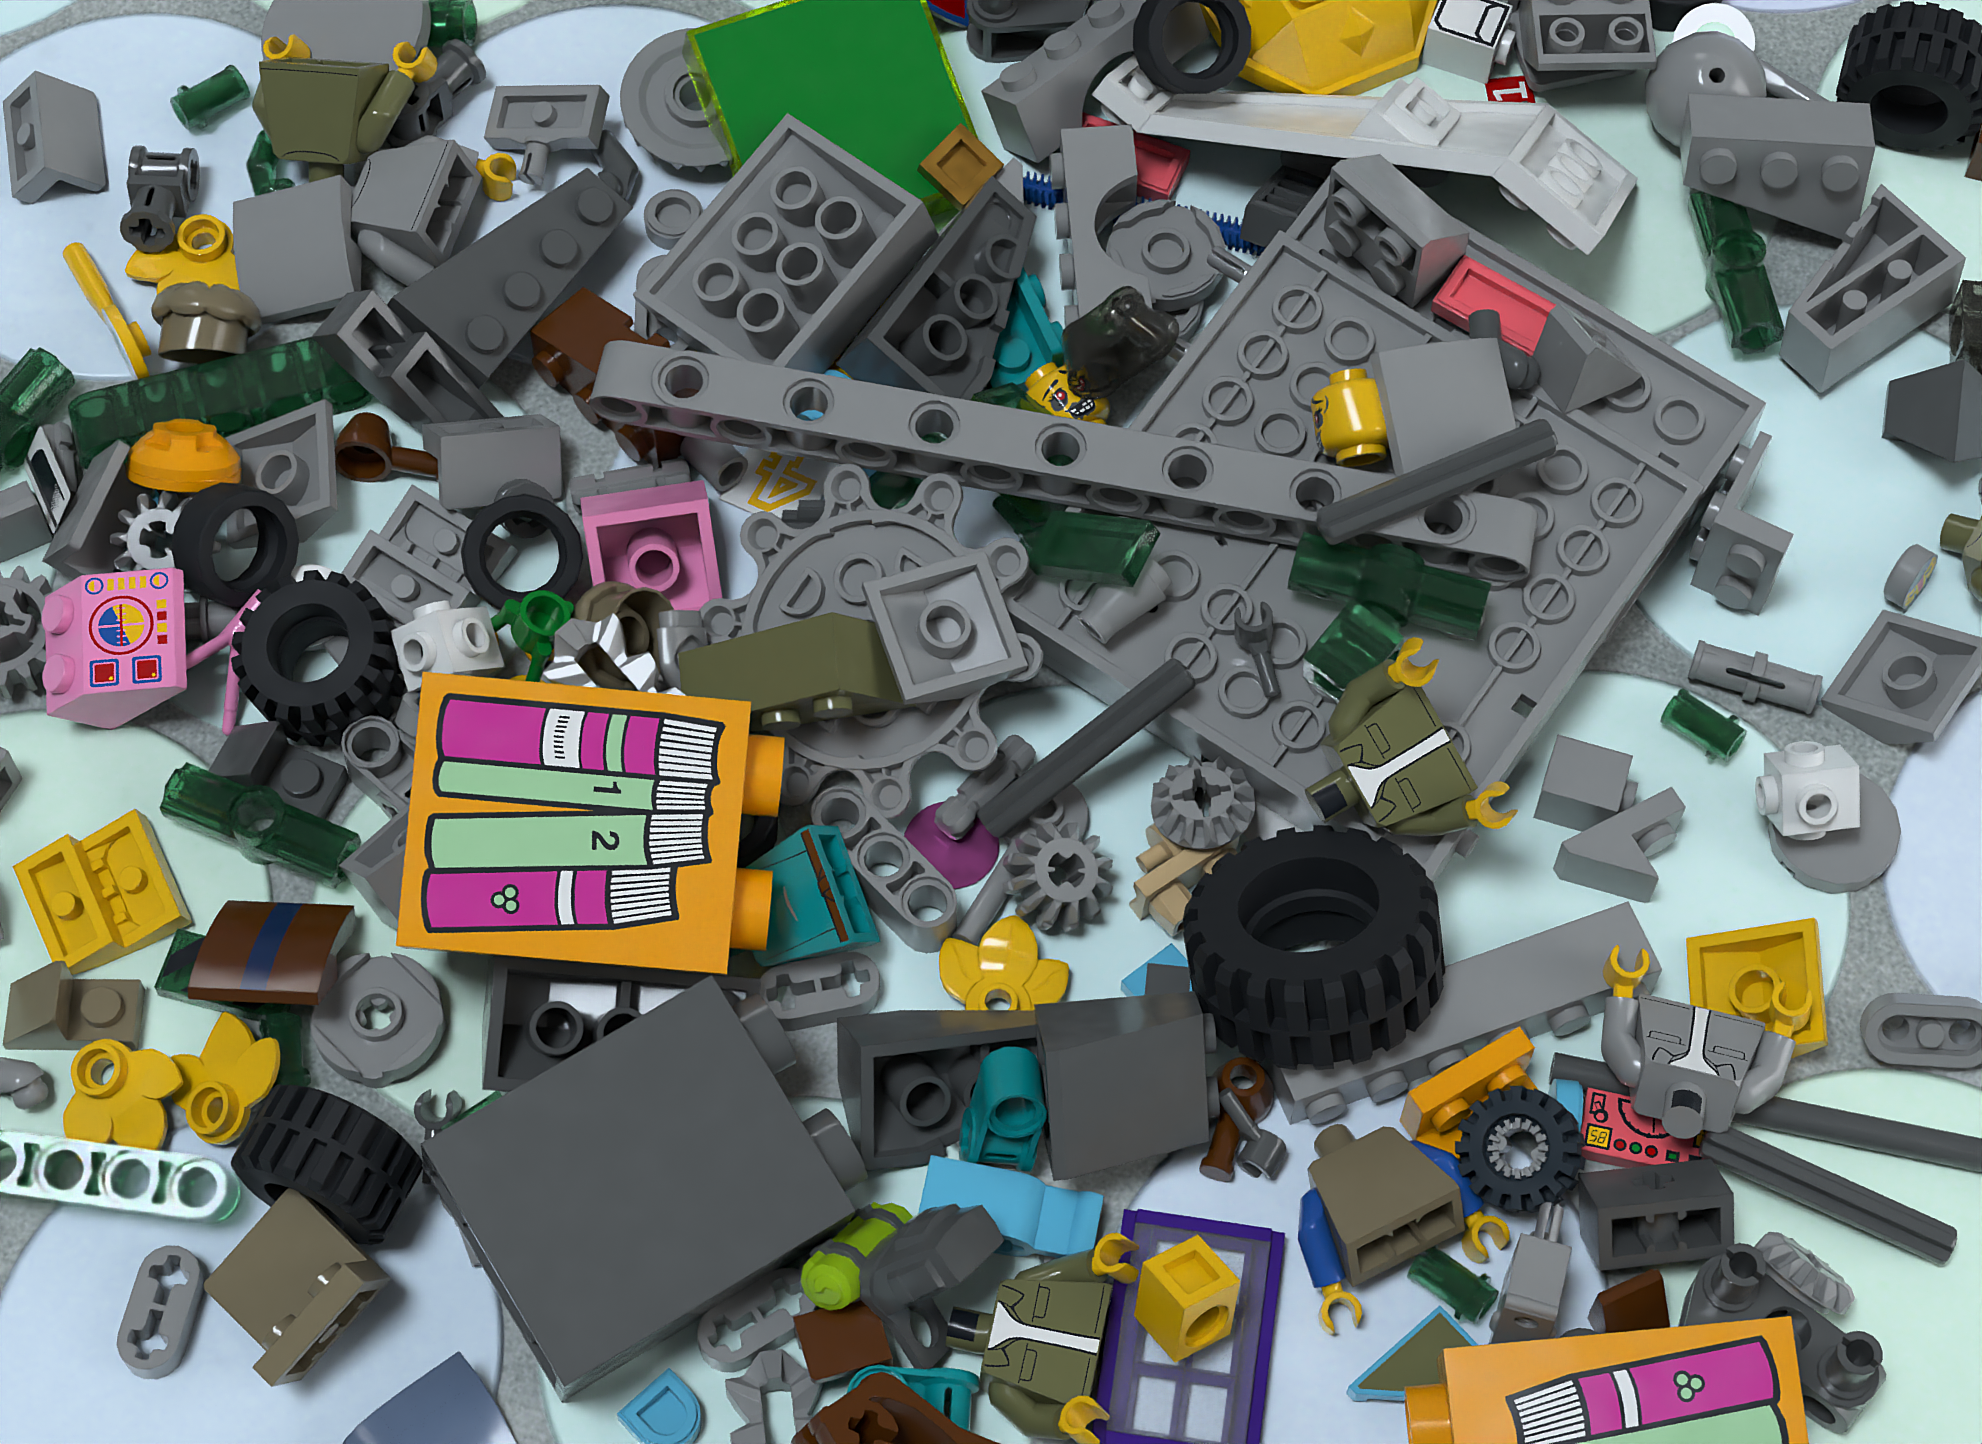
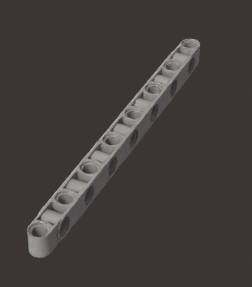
M616 340L605 344L589 406L596 414L608 420L673 432L682 436L838 464H854L865 469L925 479L932 474L944 473L952 476L959 482L960 486L1495 581H1519L1526 578L1529 574L1538 519L1537 510L1523 501L1466 490L1340 543L1331 545L1325 542L1318 530L1316 523L1317 512L1306 510L1299 503L1304 500H1317L1327 506L1397 476L632 341ZM684 388L699 390L697 394L689 398L673 396L678 390ZM807 410H816L823 413L820 418L813 421H804L797 418L800 413ZM931 432H940L949 437L940 443H929L921 439L924 435ZM1054 455H1066L1071 457L1074 462L1066 466H1056L1050 464L1047 459ZM1180 477H1190L1197 480L1200 485L1192 489H1183L1176 486L1172 481ZM1441 522L1449 525L1454 530V533L1440 535L1431 531L1427 524Z

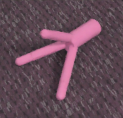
M259 589L256 590L217 637L186 655L187 671L228 645L230 646L222 732L229 736L236 725L240 692L238 685L240 678L233 672L231 662L232 657L239 655L231 645L234 632L245 631L246 627L239 620L245 608L255 611L261 604L255 597L261 592Z

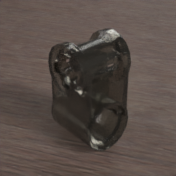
M1123 286L1115 290L1104 302L1083 317L1071 322L1063 330L1061 341L1069 390L1075 396L1090 400L1105 398L1113 394L1121 385L1151 364L1161 361L1170 353L1179 336L1177 319L1165 311H1154L1145 304L1142 293L1131 286Z

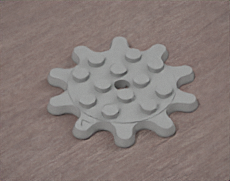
M841 464L834 467L824 481V512L820 519L811 527L793 529L787 526L781 518L772 512L766 511L754 513L745 520L741 527L740 540L745 551L753 557L758 566V579L755 587L749 594L739 599H712L706 602L699 611H701L702 627L706 628L707 643L710 644L830 612L874 622L861 588L864 582L985 550L1002 594L1025 576L1029 569L1030 558L1028 551L1022 543L1013 538H1001L985 547L977 549L967 548L959 543L955 537L953 527L963 501V491L959 482L948 474L937 473L928 476L918 486L914 497L908 504L899 509L889 510L880 507L874 501L871 494L870 480L861 467L854 464ZM1016 633L1028 667L1025 671L1002 681L1024 682L1033 678L1040 671L1043 663V651L1040 644L1033 637L1023 633ZM988 687L961 699L916 703V707L801 724L799 727L787 730H766L777 737H785L780 802L791 807L802 806L813 798L821 783L829 774L835 771H848L860 780L863 787V796L886 819H893L902 815L911 802V771L916 762L924 755L932 752L944 753L956 765L966 771L976 772L984 770L992 764L998 751L996 736L984 724L979 715V702L982 694Z

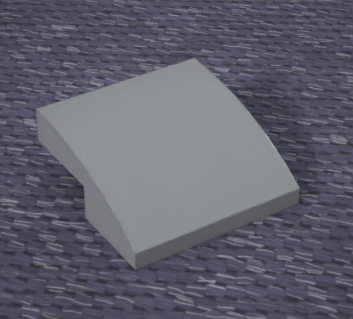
M341 175L233 202V241L239 289L249 296L258 307L262 325L336 307L347 293L361 291L362 251L351 239L352 187Z
M1497 338L1464 339L1420 344L1378 351L1370 355L1385 420L1395 476L1397 477L1517 428Z
M413 484L381 532L377 534L373 530H369L341 573L346 576L350 583L357 580L364 585L371 595L376 597L387 614L404 625L414 620L413 610L426 604L449 601L451 609L477 607L482 601L475 594L464 575L461 558V548L465 532L472 520L454 509H445L440 505L438 499ZM491 533L486 542L484 556L486 568L497 582L518 550L507 541Z

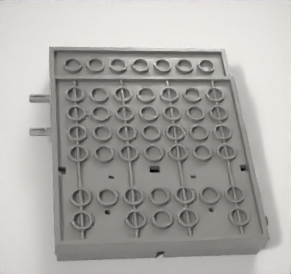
M1329 175L1286 233L1279 230L1253 266L1219 246L1211 250L1212 254L1209 253L1207 257V265L1239 284L1192 345L1158 324L1151 328L1152 331L1148 332L1146 342L1176 360L1178 364L1128 429L1338 466L1336 458L1324 455L1317 445L1311 410L1312 397L1318 390L1330 385L1329 376L1338 371L1361 368L1367 371L1368 378H1375L1370 355L1378 351L1420 344L1470 339V333L1431 312L1432 301L1448 277L1411 308L1397 295L1389 296L1384 293L1373 281L1370 271L1353 256L1346 257L1332 246L1324 231L1330 183ZM1456 218L1454 219L1470 232L1466 256L1556 305L1558 303L1562 304L1604 331L1642 374L1634 384L1565 414L1537 382L1526 390L1508 389L1516 427L1537 419L1547 420L1557 437L1556 451L1551 456L1475 486L1467 491L1520 500L1537 510V526L1529 574L1526 578L1519 581L1504 582L1445 571H1431L1069 505L1029 557V569L1025 576L1001 594L1015 632L1029 635L1040 644L1043 651V663L1109 706L1169 659L1175 658L1181 661L1195 680L1194 689L1144 727L1146 730L1191 758L1194 755L1200 762L1204 760V757L1214 762L1221 756L1228 767L1232 769L1243 768L1248 783L1251 787H1254L1255 800L1303 831H1313V825H1332L1334 831L1347 832L1350 827L1367 831L1374 841L1383 837L1395 843L1403 850V855L1408 853L1417 860L1426 870V876L1433 884L1455 853L1464 858L1470 854L1479 839V836L1471 831L1472 828L1439 836L1392 835L1383 827L1377 828L1365 824L1354 806L1324 823L1317 816L1305 795L1304 790L1334 772L1321 749L1320 743L1330 734L1328 721L1346 685L1387 659L1396 661L1401 647L1407 639L1412 637L1422 639L1424 642L1421 649L1414 655L1409 656L1408 659L1413 665L1418 667H1425L1433 660L1439 659L1433 678L1421 687L1478 787L1469 795L1477 799L1491 783L1497 781L1505 782L1597 649L1609 639L1680 535L1684 538L1687 537L1708 507L1715 492H1718L1724 484L1726 472L1740 444L1746 447L1750 446L1766 402ZM1390 448L1386 449L1387 457L1381 461L1362 466L1346 467L1395 476ZM1180 477L1172 481L1176 486L1183 489H1192L1200 485L1197 480L1190 477ZM1304 500L1299 503L1304 509L1311 512H1318L1320 508L1325 507L1322 502L1317 500ZM1441 522L1427 524V527L1434 533L1440 535L1454 533V530L1447 524ZM1134 547L1139 548L1165 570L1172 583L1163 592L1166 597L1164 601L1115 633L1106 644H1103L1081 625L1077 617L1089 604L1119 554L1127 556ZM1319 576L1338 586L1332 596L1313 585ZM1260 602L1267 603L1273 611V637L1269 647L1271 651L1270 657L1281 692L1279 695L1265 697L1251 651L1241 647L1235 640L1234 613L1238 607L1241 611L1242 621L1249 626L1262 624ZM1519 700L1533 708L1527 718L1513 710ZM1489 797V804L1494 797Z

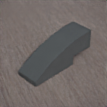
M373 289L347 293L312 335V338L366 390L421 433L423 424L504 417L427 332L412 333Z

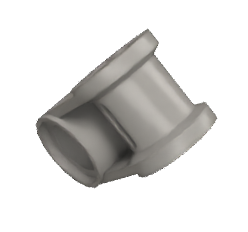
M373 715L365 716L349 724L343 732L342 750L351 781L374 801L391 820L410 803L415 745L409 743L404 738V734L387 719ZM381 748L388 751L385 757L378 761L367 762L359 759L369 749Z

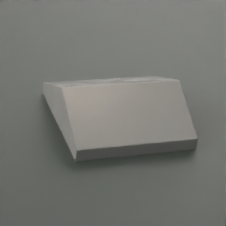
M326 399L225 438L240 456L242 471L241 480L238 484L267 491L282 500L295 518L299 543L305 542L338 511L332 404ZM247 509L234 511L226 519L227 545L233 549L257 547L259 533L255 517Z
M985 550L867 581L862 584V591L904 705L961 699L1027 669L1026 658Z
M1882 610L1821 698L1822 706L1883 744L1935 742L1982 673V637Z

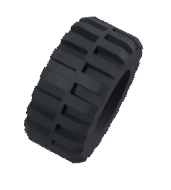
M1313 825V831L1296 832L1295 827L1278 830L1276 837L1263 841L1259 836L1243 843L1241 852L1236 855L1230 852L1225 854L1211 868L1212 874L1205 872L1191 892L1192 897L1186 904L1183 915V937L1192 991H1195L1202 1013L1213 1014L1216 1037L1232 1049L1238 1045L1239 1053L1259 1063H1262L1265 1058L1272 1059L1278 1068L1297 1070L1298 1064H1313L1315 1070L1334 1069L1335 1062L1351 1060L1353 1065L1371 1059L1373 1051L1381 1047L1389 1051L1402 1043L1406 1038V1030L1415 1032L1430 1015V1008H1433L1440 998L1444 987L1445 962L1437 892L1433 882L1426 876V870L1417 860L1408 853L1403 855V850L1399 846L1383 837L1374 841L1367 831L1349 827L1347 832L1334 831L1332 825ZM1329 940L1345 942L1338 946L1318 951H1284L1292 946L1312 941Z

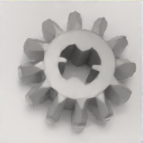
M163 490L159 496L158 504H156L151 496L143 493L137 497L140 515L137 516L124 509L118 512V518L121 522L130 527L128 533L117 532L110 536L111 544L128 548L127 551L120 554L114 561L116 568L121 571L175 568L171 549H164L167 553V556H165L164 553L155 550V542L158 536L166 539V535L163 532L165 530L173 535L174 526L184 506L193 497L189 496L179 504L176 492ZM215 540L212 554L219 553L221 550V544ZM184 583V592H191L192 590L188 589Z
M1050 820L1043 821L1037 826L1036 835L1027 831L1019 835L1015 839L1019 853H1010L1003 860V866L1018 877L1004 883L1002 892L1010 895L1021 893L1024 901L1017 905L1015 915L1023 917L1035 909L1037 910L1036 923L1038 929L1046 931L1057 920L1061 928L1066 932L1072 931L1079 926L1080 916L1087 920H1092L1098 916L1101 908L1097 899L1106 898L1112 893L1113 886L1107 880L1098 876L1112 868L1113 860L1106 857L1095 859L1092 853L1099 846L1100 836L1092 835L1083 842H1080L1078 822H1068L1059 832ZM1056 866L1062 868L1067 876L1060 881L1061 885L1056 886L1049 877V874L1055 871Z

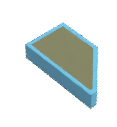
M1439 1305L1350 1384L1346 1394L1353 1401L1367 1402V1399L1404 1401L1405 1386L1439 1383L1437 1358L1443 1349L1477 1346L1478 1344Z

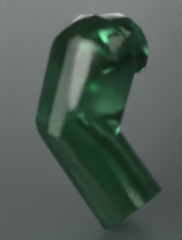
M264 130L260 131L256 136L246 161V170L254 196L295 186V183L290 178L277 179L276 167L280 159L273 153L272 143Z

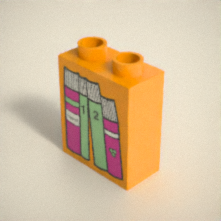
M422 672L396 946L416 950L727 975L729 948L766 951L773 871L737 868L741 814L778 817L785 737L749 734L750 701Z
M1791 1316L1445 1348L1437 1358L1439 1383L1404 1387L1409 1444H1809Z

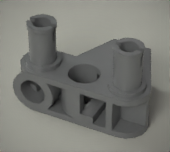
M967 0L966 12L969 17L966 43L969 51L976 58L985 62L1006 63L1023 61L1041 48L1049 36L1067 29L1085 16L1095 0Z
M1737 1243L1731 1245L1726 1249V1254L1711 1257L1699 1269L1686 1293L1678 1327L1791 1316L1805 1415L1832 1432L1841 1434L1847 1432L1886 1380L1887 1374L1881 1365L1883 1351L1880 1343L1874 1336L1863 1331L1844 1333L1813 1308L1790 1294L1765 1273L1766 1262L1763 1255L1757 1248L1749 1244Z

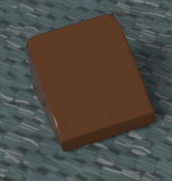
M1652 1268L1598 1293L1587 1317L1593 1330L1599 1334L1669 1328L1670 1321L1664 1281L1659 1270L1654 1271Z

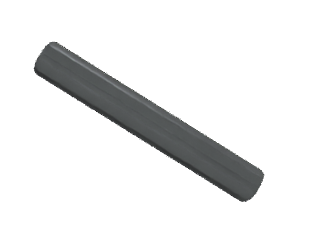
M1537 419L1320 508L1316 518L1318 530L1327 544L1335 545L1553 455L1558 444L1556 434L1545 419Z
M1175 658L1169 659L982 806L978 811V816L988 832L998 838L1006 836L1194 689L1196 683L1187 667Z
M1730 1126L1727 1132L1715 1133L1706 1130L1703 1134L1699 1146V1155L1703 1159H1712L1716 1165L1936 1264H1945L1954 1251L1957 1243V1230L1953 1226Z

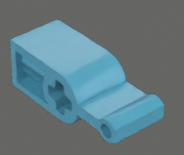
M931 1155L918 1214L932 1207L955 1203L960 1208L983 1205L995 1221L1004 1239V1242L993 1253L1014 1257L1028 1256L1034 1253L1060 1258L1094 1248L1104 1196L1091 1191H1074L1048 1186L1034 1176L1017 1171Z

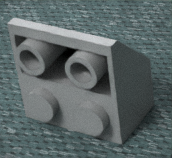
M1649 0L1520 1L1518 12L1523 58L1537 71L1655 69L1657 59Z
M1381 154L1340 160L1331 168L1324 231L1329 242L1339 253L1346 257L1353 256L1370 271L1375 284L1389 296L1397 295L1408 306L1413 308L1452 273L1466 253L1470 232Z

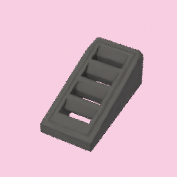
M1282 165L1252 196L1246 205L1240 239L1266 248L1279 230L1286 233L1326 179Z

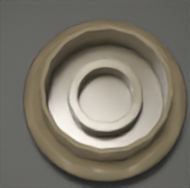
M201 281L177 283L161 291L155 297L151 307L153 319L161 326L158 355L163 359L191 364H230L241 362L246 358L248 338L258 333L262 326L261 314L254 301L243 292L231 289L223 284H213L209 287Z
M617 581L602 582L586 591L575 604L570 619L600 622L614 613L622 624L627 656L631 657L649 652L657 665L658 672L661 673L656 629L660 628L658 613L674 610L670 601L658 590L647 587L635 588L629 584ZM598 645L587 651L580 658V661L577 662L598 688L637 691L635 686Z

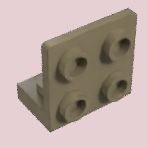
M288 1188L204 1282V1289L266 1351L252 1368L273 1387L302 1380L391 1280V1277L309 1196Z

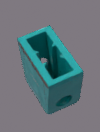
M807 825L746 867L747 869L773 871L766 951L752 950L756 962L761 967H773L848 952L881 942L838 826ZM729 948V956L734 957L747 950Z

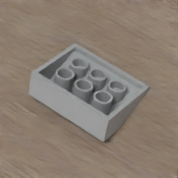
M787 113L633 293V296L637 302L697 352L824 374L939 238V234L923 201Z

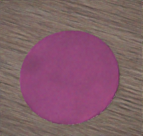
M944 802L932 804L922 809L913 817L906 828L904 837L950 882L954 889L975 884L993 868L999 853V838L994 837L988 832L980 818L973 820L975 825L961 839L953 840L938 829L934 822L936 810Z

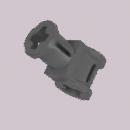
M458 39L448 40L442 46V55L437 58V70L433 77L421 83L414 82L415 88L386 138L393 148L404 147L426 135L436 136L437 129L453 116L451 101L467 86L479 84L486 78V70L482 61L467 44Z
M142 145L132 147L126 182L131 209L121 219L120 233L123 239L132 244L136 249L150 253L161 252L173 242L175 236L173 218H186L190 202L195 201L198 194L200 166L198 153L195 148H184L181 153L148 152L147 148ZM156 227V234L151 236L152 228Z

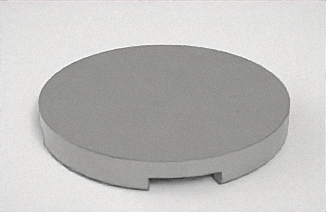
M273 0L262 29L261 50L263 61L270 60L263 52V45L267 39L276 36L288 45L289 36L295 34L308 45L310 58L388 63L389 71H397L398 66L394 62L392 54L394 47L398 43L409 42L416 50L414 60L419 51L428 44L431 30L428 0Z

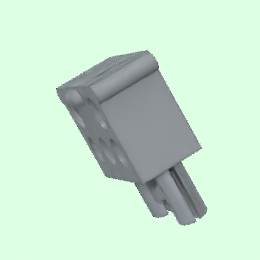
M1552 1202L1541 1204L1535 1231H1532L1530 1235L1520 1234L1503 1280L1497 1311L1493 1313L1489 1322V1328L1492 1331L1489 1344L1555 1338L1557 1330L1554 1324L1558 1315L1572 1250L1571 1246L1557 1243L1564 1210L1560 1205H1555L1548 1233L1545 1231Z

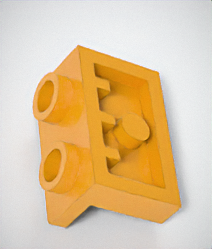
M1520 1026L1409 1091L1399 1120L1412 1140L1448 1151L1460 1162V1155L1455 1153V1141L1461 1142L1462 1131L1458 1130L1462 1118L1466 1121L1473 1113L1469 1107L1476 1100L1484 1102L1490 1098L1487 1093L1498 1088L1502 1091L1510 1090V1086H1523L1530 1090L1537 1089L1526 1073L1535 1047Z

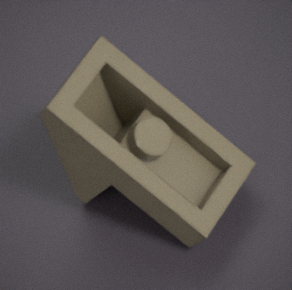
M54 961L11 983L3 1046L5 1050H81L84 1046L94 1041L112 1039L125 1044L132 1051H137L145 988L140 979H74L65 961Z

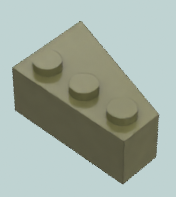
M834 612L678 653L681 692L686 696L750 701L749 732L787 730L799 727L801 724L916 707V703L906 705L903 703L874 622Z

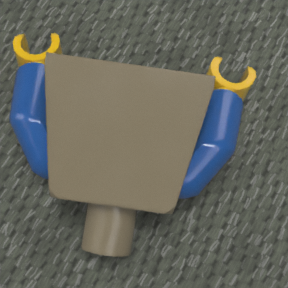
M1334 1124L1324 1129L1317 1136L1314 1142V1150L1320 1158L1313 1161L1307 1169L1311 1189L1300 1199L1298 1242L1313 1287H1321L1325 1300L1319 1309L1318 1319L1320 1326L1327 1334L1333 1336L1335 1333L1333 1322L1328 1315V1308L1333 1304L1340 1303L1349 1308L1355 1328L1361 1319L1362 1309L1360 1302L1351 1293L1343 1291L1340 1281L1347 1278L1352 1287H1355L1463 1231L1465 1232L1461 1240L1462 1249L1465 1255L1476 1263H1483L1489 1258L1486 1247L1481 1244L1478 1238V1231L1488 1233L1496 1247L1500 1250L1507 1245L1509 1241L1507 1224L1498 1217L1484 1216L1480 1209L1484 1205V1201L1469 1187L1472 1184L1468 1176L1462 1177L1458 1168L1460 1162L1452 1153L1417 1140L1409 1141L1394 1127L1383 1126L1356 1139L1347 1126Z

